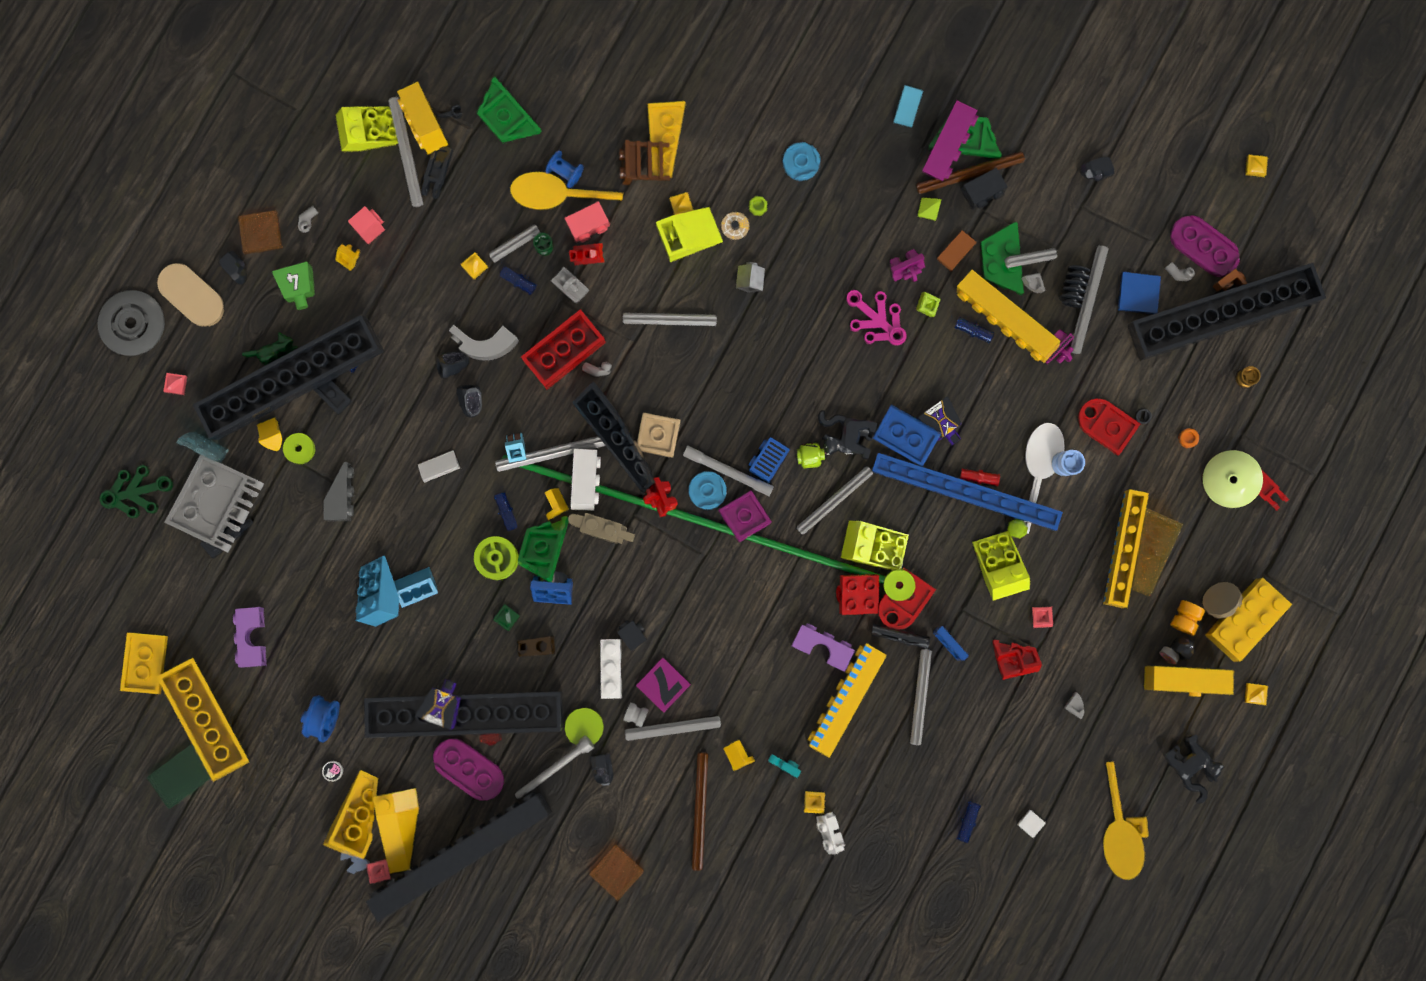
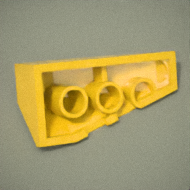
M362 770L359 771L323 845L341 853L364 859L372 841V825L374 822L373 797L377 794V777Z
M416 788L373 797L376 818L390 873L410 869L416 821L419 812Z

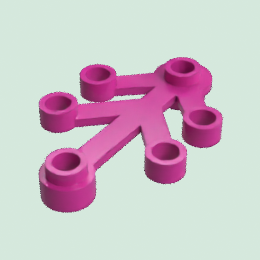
M850 291L846 298L847 303L852 307L857 306L872 319L868 321L852 320L850 323L852 331L882 328L887 332L878 334L867 332L864 336V341L867 344L887 340L893 345H901L905 342L907 335L906 331L900 327L899 313L901 308L898 304H892L889 308V313L892 315L891 326L886 322V294L880 291L875 295V302L878 308L877 314L862 301V295L859 291ZM882 295L884 300H878L877 296ZM852 296H855L857 298V301L852 302L850 298ZM896 307L898 312L893 313L891 308ZM858 323L859 328H853L852 324ZM898 333L900 338L895 339L893 334ZM872 335L873 340L869 341L866 337Z

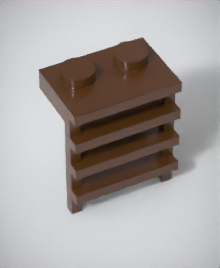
M625 140L622 149H619V160H622V167H619V178L622 179V185H630L632 180L670 181V176H663V148H669L670 143H663L661 141L658 143L652 141L629 142V140ZM640 147H647V175H641ZM652 147H658V176L652 175Z

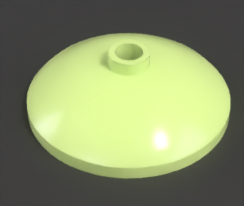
M1229 450L1215 455L1207 463L1203 472V486L1207 495L1215 503L1228 508L1242 507L1252 502L1258 496L1263 484V474L1259 464L1253 457L1242 451ZM1236 476L1237 482L1231 483L1230 477Z

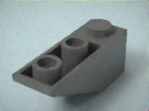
M348 462L343 463L324 499L325 521H351V516L354 515V507L351 505V497L354 496V487L351 486L354 468Z

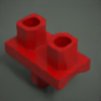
M603 243L573 246V250L569 251L570 261H574L575 265L604 262L602 256Z
M656 477L653 478L655 483L646 490L647 495L643 498L645 504H651L652 508L656 507L659 516L663 517L668 511L675 509L678 503L675 497L667 498L666 496L671 491L669 481H660V478Z

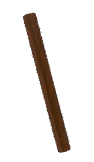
M1017 152L952 172L948 179L944 178L943 182L936 178L917 183L916 188L918 193L921 194L983 175L995 168L999 170L1024 162L1023 152Z
M699 752L697 756L692 869L698 871L703 869L708 766V753Z

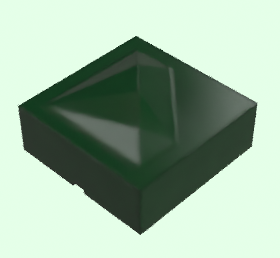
M504 604L493 620L507 631H510L520 615Z

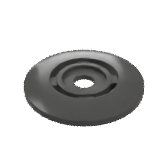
M134 290L120 292L111 297L103 305L98 317V331L104 344L112 351L125 356H137L151 350L159 342L165 326L164 313L158 302L150 295ZM128 318L136 319V326L134 328L126 327V320ZM148 323L146 332L139 338V336L144 332L146 324Z

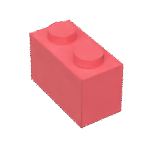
M599 202L565 218L576 243L579 241L585 242L591 238V235L595 233L601 234L610 226Z
M365 206L348 220L350 225L367 244L385 230L381 225L384 222L373 209L369 211Z

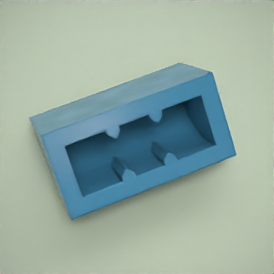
M429 567L394 581L402 608L438 593Z

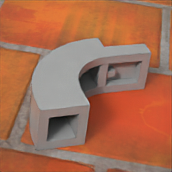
M455 325L449 330L452 334L451 338L459 345L462 343L458 349L468 357L477 360L500 358L510 352L519 342L518 338L504 326L492 338L485 341H476L469 338Z

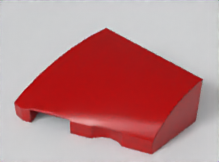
M993 640V648L1003 680L1040 671L1042 663L1035 647H1022L1015 643L1008 645L999 643V640Z

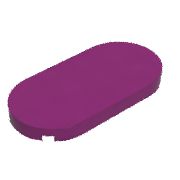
M1197 216L1182 217L1172 226L1170 238L1174 247L1209 274L1219 277L1226 276L1239 265L1240 257L1237 246Z
M448 739L436 747L433 754L436 770L471 797L477 800H490L501 792L504 785L503 772L495 763L460 739Z

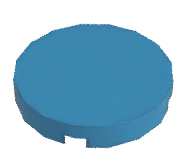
M801 142L791 145L786 150L783 157V168L791 178L799 181L808 180L819 169L820 155L813 146Z
M714 472L697 474L689 485L691 501L703 510L717 508L726 497L724 480Z

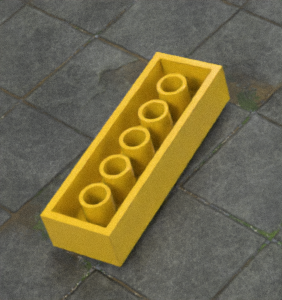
M193 658L157 676L160 685L213 782L249 763Z

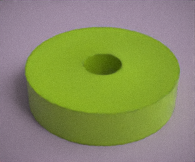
M295 433L285 440L283 453L290 462L304 464L314 456L315 444L307 435ZM301 445L302 450L300 452H297V446Z
M893 570L884 579V590L893 600H906L915 590L914 578L906 570ZM902 582V588H897L896 583Z

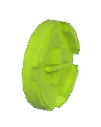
M577 709L566 720V736L575 745L585 735L595 744L603 734V720L592 709Z

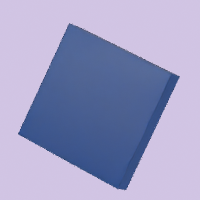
M1123 272L1121 274L1118 310L1156 314L1158 311L1161 276Z
M943 626L937 627L933 631L936 638L957 661L965 660L969 656Z

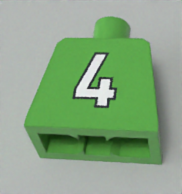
M308 262L272 271L284 299L288 302L295 301L297 310L306 309L308 307L306 298L314 296L312 266Z

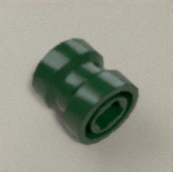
M539 233L535 236L533 244L538 254L546 256L552 253L554 244L551 237L546 233Z

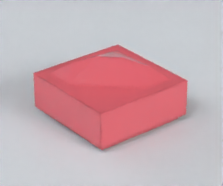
M167 373L163 392L184 395L187 376Z
M1052 607L1032 608L1033 628L1053 627Z
M387 859L366 864L370 884L390 879Z

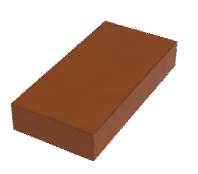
M962 230L937 260L952 271L977 242Z

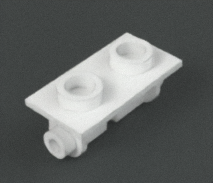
M832 812L826 813L824 816H817V828L822 834L825 850L828 854H838V852L843 851L845 844L841 832L836 834L833 832L839 829L836 816Z

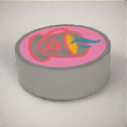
M1163 647L1159 652L1171 664H1176L1180 659L1179 655L1169 647Z

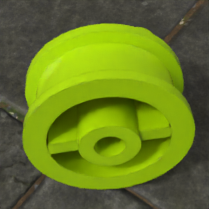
M493 536L479 543L474 553V563L477 570L483 576L493 580H502L514 573L518 566L517 560L519 556L517 549L510 541L502 537Z

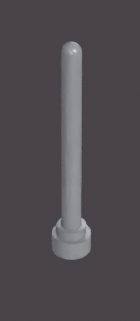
M586 735L582 737L579 743H577V747L517 791L515 797L521 799L580 753L590 752L594 749L591 740Z

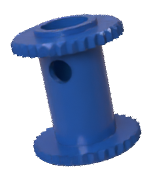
M557 151L549 160L546 173L556 172L568 180L567 187L571 188L581 177L584 167L582 164L577 168L561 158V151Z

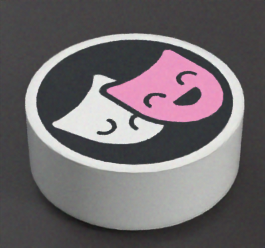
M336 761L326 763L322 770L324 778L328 781L340 779L343 775L342 765Z

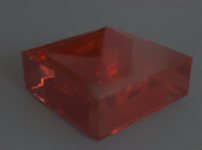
M500 733L482 734L479 736L480 743L490 746L502 740V734Z

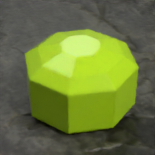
M755 196L750 200L749 210L753 215L762 216L767 211V201L763 197Z
M1014 519L1009 522L1007 530L1012 537L1020 539L1027 534L1028 527L1023 520Z

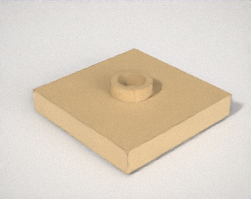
M643 413L637 440L641 452L673 458L681 420Z

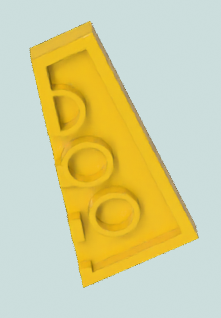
M685 101L648 104L650 141L670 143L669 148H663V176H670V178H672ZM652 147V172L654 176H658V147Z

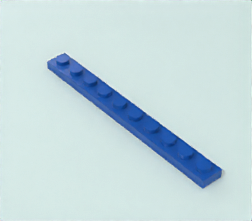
M880 453L877 454L872 470L874 473L1057 531L1063 513Z

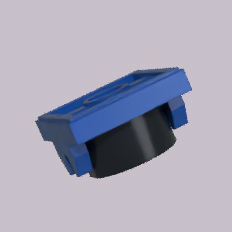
M555 571L552 582H548L539 576L533 577L531 592L534 602L572 604L573 582L566 574Z

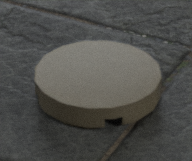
M1222 582L1213 585L1206 591L1202 604L1209 615L1215 618H1226L1233 615L1238 606H1241L1243 597L1237 586L1229 582Z

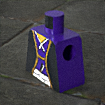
M948 396L917 418L942 433L938 441L946 437L951 445L961 439L955 431L961 425V421Z
M445 679L441 690L432 688L416 716L445 728L454 729L460 703V697L453 695L456 683Z

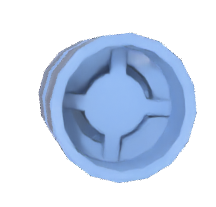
M1077 450L1059 452L1052 460V468L1060 476L1076 475L1085 466L1084 456Z

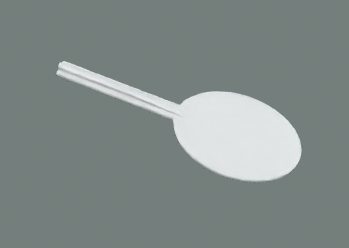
M1052 423L1038 426L1031 434L1026 446V465L1031 475L1034 476L1029 501L1033 503L1037 502L1042 479L1048 478L1055 473L1052 468L1053 457L1057 453L1064 451L1062 432ZM1024 521L1028 527L1027 534H1029L1031 523Z

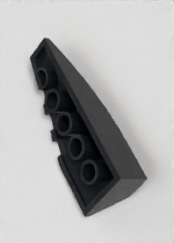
M592 382L572 403L643 493L655 483L649 466L636 440L616 409L598 386Z

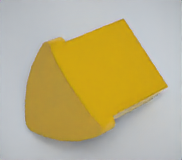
M272 418L257 424L259 443L270 450L279 451L282 444V436L277 420Z
M559 488L550 489L545 492L553 509L546 514L548 520L569 509Z
M740 740L724 748L733 770L755 762L753 756H747Z

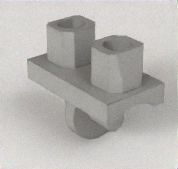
M565 267L551 280L575 304L589 292V289Z

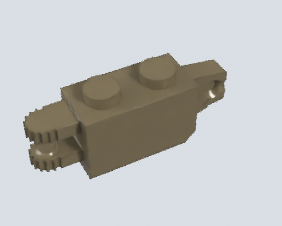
M585 513V516L572 514L568 517L570 524L580 528V532L615 544H622L623 540L634 541L635 534L626 532L627 527L623 526V524Z

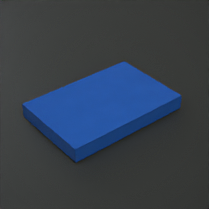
M891 405L873 439L923 467L942 433Z

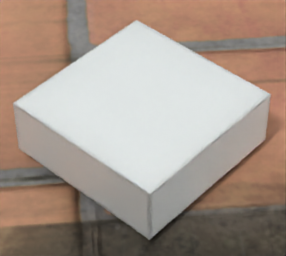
M1029 810L1017 825L1034 838L1046 823Z

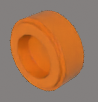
M1185 429L1179 434V443L1185 448H1192L1198 444L1199 434L1194 429Z

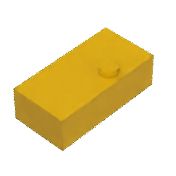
M1145 666L1144 690L1189 692V696L1201 697V693L1233 694L1234 671Z

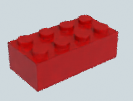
M580 309L522 355L521 359L545 389L548 390L606 342L604 337Z

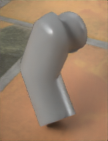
M313 206L299 216L298 228L301 232H308L310 230L311 218L318 214Z
M1173 262L1165 268L1176 281H1189L1195 275L1192 268L1179 270Z
M586 362L582 370L598 377L610 374L612 366L608 362H603L601 367H596Z

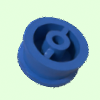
M320 695L317 697L313 696L308 711H305L301 718L303 736H314L318 738L319 742H326L332 734L338 719L339 702L335 700L332 702L325 701L324 697Z

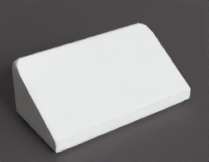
M454 451L418 464L424 482L460 469Z

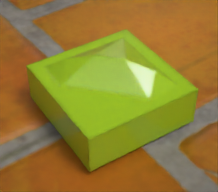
M922 292L916 310L930 317H935L940 299L929 293Z

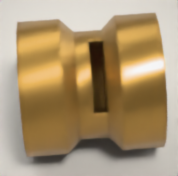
M1248 366L1237 373L1236 382L1240 387H1251L1260 380V372L1256 367Z

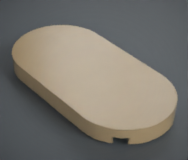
M171 264L161 271L158 277L160 293L190 321L198 326H211L222 318L224 303L221 296L190 268L182 264Z

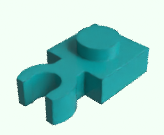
M771 754L768 760L770 763L798 778L801 770L798 769L799 765L791 760L785 762Z

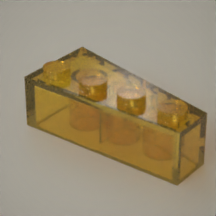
M1146 508L1132 580V590L1148 597L1152 594L1183 526L1182 523Z

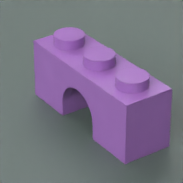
M264 608L235 609L233 623L236 625V633L234 634V642L237 644V652L235 653L236 664H238V667L267 666L266 646H254L250 641V634L254 629L265 627Z
M808 623L806 626L801 625L791 646L809 655L815 645L823 644L829 650V658L826 663L841 671H845L855 651L851 649L852 645L843 640L841 643L833 640L834 636L824 632L822 635L816 632V627Z

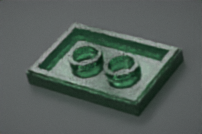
M191 744L149 775L147 779L167 808L171 809L209 781L211 777L193 744Z

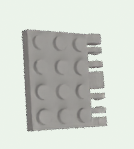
M200 454L164 523L225 552H229L232 546L219 540L220 537L234 542L235 538L233 536L223 533L226 526L238 532L241 529L230 523V518L244 524L249 512L237 505L241 503L252 508L253 504L241 497L244 492L252 497H257L259 493L247 488V486L249 485L261 491L264 483Z

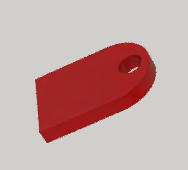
M1104 399L1088 401L1081 407L1078 413V423L1082 431L1117 456L1120 455L1141 425ZM1092 408L1095 412L1094 417H1087L1085 409Z
M904 567L903 570L909 572L914 578L915 590L913 594L906 600L896 601L885 593L878 607L881 621L887 627L897 630L909 627L936 591L934 587ZM897 582L896 587L902 588L903 583ZM889 613H896L898 619L896 622L890 623L887 621V615Z

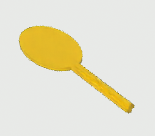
M544 172L523 174L517 177L511 185L513 198L519 204L532 209L542 210L556 207L565 200L566 196L611 200L623 199V193L567 189L561 179Z
M1106 762L1115 821L1106 830L1104 853L1111 870L1118 877L1129 880L1136 877L1143 867L1144 845L1137 829L1128 821L1123 820L1114 762Z

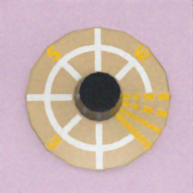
M739 212L727 214L721 223L724 235L733 240L743 238L749 230L748 219Z

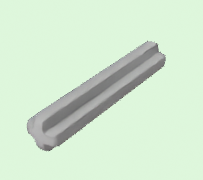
M532 225L491 251L489 256L494 262L498 261L533 239L540 233L536 225Z
M1053 248L1005 258L1004 262L1007 268L1053 260L1057 258L1056 249Z

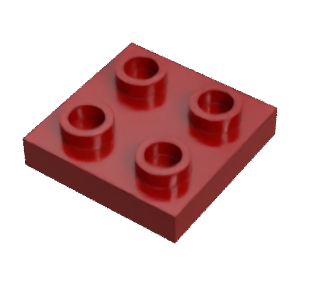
M840 575V586H837L836 589L839 614H877L879 575Z

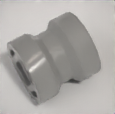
M630 703L624 721H632L636 726L642 728L648 709L638 708L636 704Z

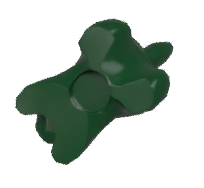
M278 332V340L276 342L264 345L258 350L244 351L242 355L245 357H257L266 366L299 347L292 346L294 342L292 337Z

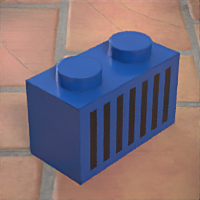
M771 437L768 441L764 440L759 447V450H761L758 457L754 455L749 463V466H751L750 472L767 483L771 481L790 450Z

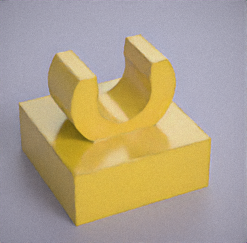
M342 244L337 248L335 260L351 271L356 265L360 251L357 250L354 253L351 251L352 245L344 246Z

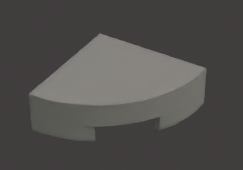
M1040 273L1021 278L1029 290L1035 293L1046 291Z
M1074 692L1064 708L1079 719H1082L1084 704L1081 696Z

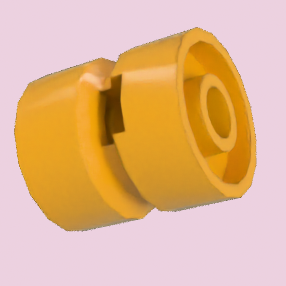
M1181 600L1177 609L1179 615L1174 616L1171 626L1183 633L1194 636L1198 629L1197 621L1202 620L1205 610L1193 603Z

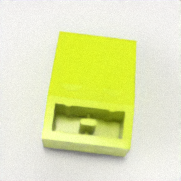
M341 107L336 115L342 151H362L398 144L390 107Z
M709 207L673 215L656 222L658 233L670 262L723 242Z
M849 521L841 558L892 571L901 569L909 535L862 521Z
M1008 531L973 542L976 556L992 600L1030 589V577Z

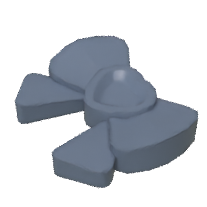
M341 853L340 860L351 858V861L354 862L347 869L349 873L355 874L356 871H362L367 868L366 864L370 863L365 858L361 859Z

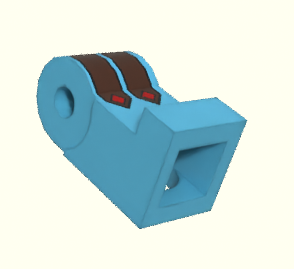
M522 432L506 435L507 442H505V448L509 463L526 460Z

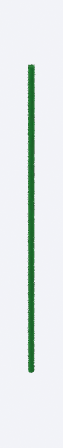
M504 454L502 459L508 458V456ZM536 464L520 466V468L572 484V476ZM602 485L595 486L596 492L657 511L656 507L652 508L651 504H645L643 498ZM677 509L667 512V515L734 536L727 525ZM755 534L746 538V540L855 575L877 574ZM877 574L879 575V582L884 584L886 576Z

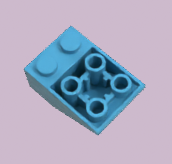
M381 556L361 567L359 571V588L357 590L356 621L375 627L397 617L399 610V595L386 557Z

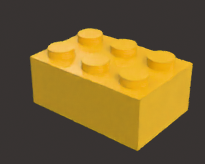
M416 82L397 91L400 99L397 101L421 150L425 148L427 154H430L443 146H447L448 143L419 83Z

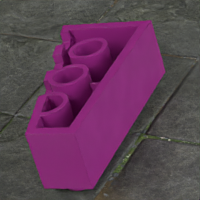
M956 101L922 170L923 173L942 182L944 178H949L953 170L950 166L953 161L957 162L962 152L959 148L962 143L966 144L970 136L967 132L970 126H975L979 117L976 115V109Z

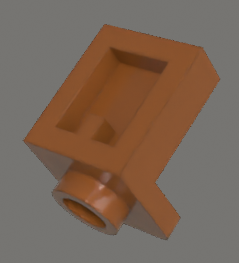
M1234 269L1212 287L1217 292L1222 288L1226 291L1234 284L1236 287L1247 284L1243 273Z

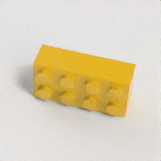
M1264 578L1255 579L1242 593V604L1240 607L1238 606L1233 615L1220 618L1205 634L1233 662H1241L1292 605Z

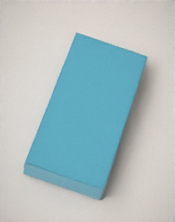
M909 86L904 87L894 119L895 123L912 128L923 93L922 90Z

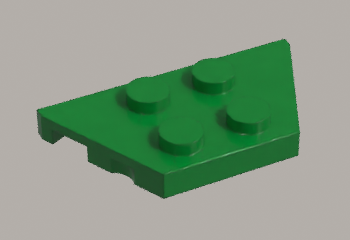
M496 77L492 78V84L488 92H486L484 102L480 105L477 112L483 122L502 143L540 134L542 131Z
M978 117L975 126H970L967 132L970 136L966 144L962 143L959 148L962 151L961 154L1001 158V152L998 150L995 142L996 138L991 131L989 119ZM944 125L940 128L937 135L930 143L928 150H933L944 128Z
M1014 222L980 243L983 279L991 284L995 283L1001 288L1017 292L1018 295H1023L1022 267L1007 268L1004 262L1007 257L1020 255L1018 223Z
M567 516L561 517V521L552 524L549 521L540 526L528 528L517 560L519 565L548 582H552L569 523Z

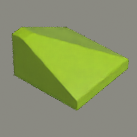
M922 198L917 217L936 221L941 199Z

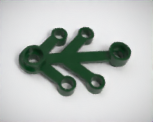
M140 465L137 467V473L127 489L119 492L124 482H128L131 479L129 471L121 470L111 490H105L100 495V503L108 509L114 507L120 509L129 518H138L140 515L138 508L129 507L120 501L128 498L145 508L148 513L154 514L159 509L158 505L145 500L139 495L157 490L168 492L173 488V481L169 477L161 476L157 479L156 483L138 487L143 477H147L150 473V469L147 466ZM142 468L146 469L144 474L140 472ZM123 473H127L126 479L122 478ZM168 481V487L164 488V482ZM112 496L113 501L109 503L108 497ZM153 504L154 510L150 511L149 506ZM135 509L136 514L131 516V511Z

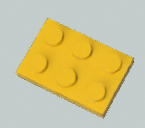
M127 633L120 691L161 694L162 686L157 676L164 673L168 636Z

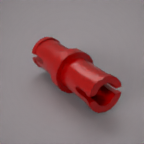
M962 468L960 479L976 482L977 485L982 483L998 486L1000 474Z

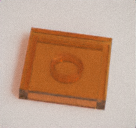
M276 210L238 216L244 254L282 249Z
M615 844L589 875L618 901L641 876L644 870Z

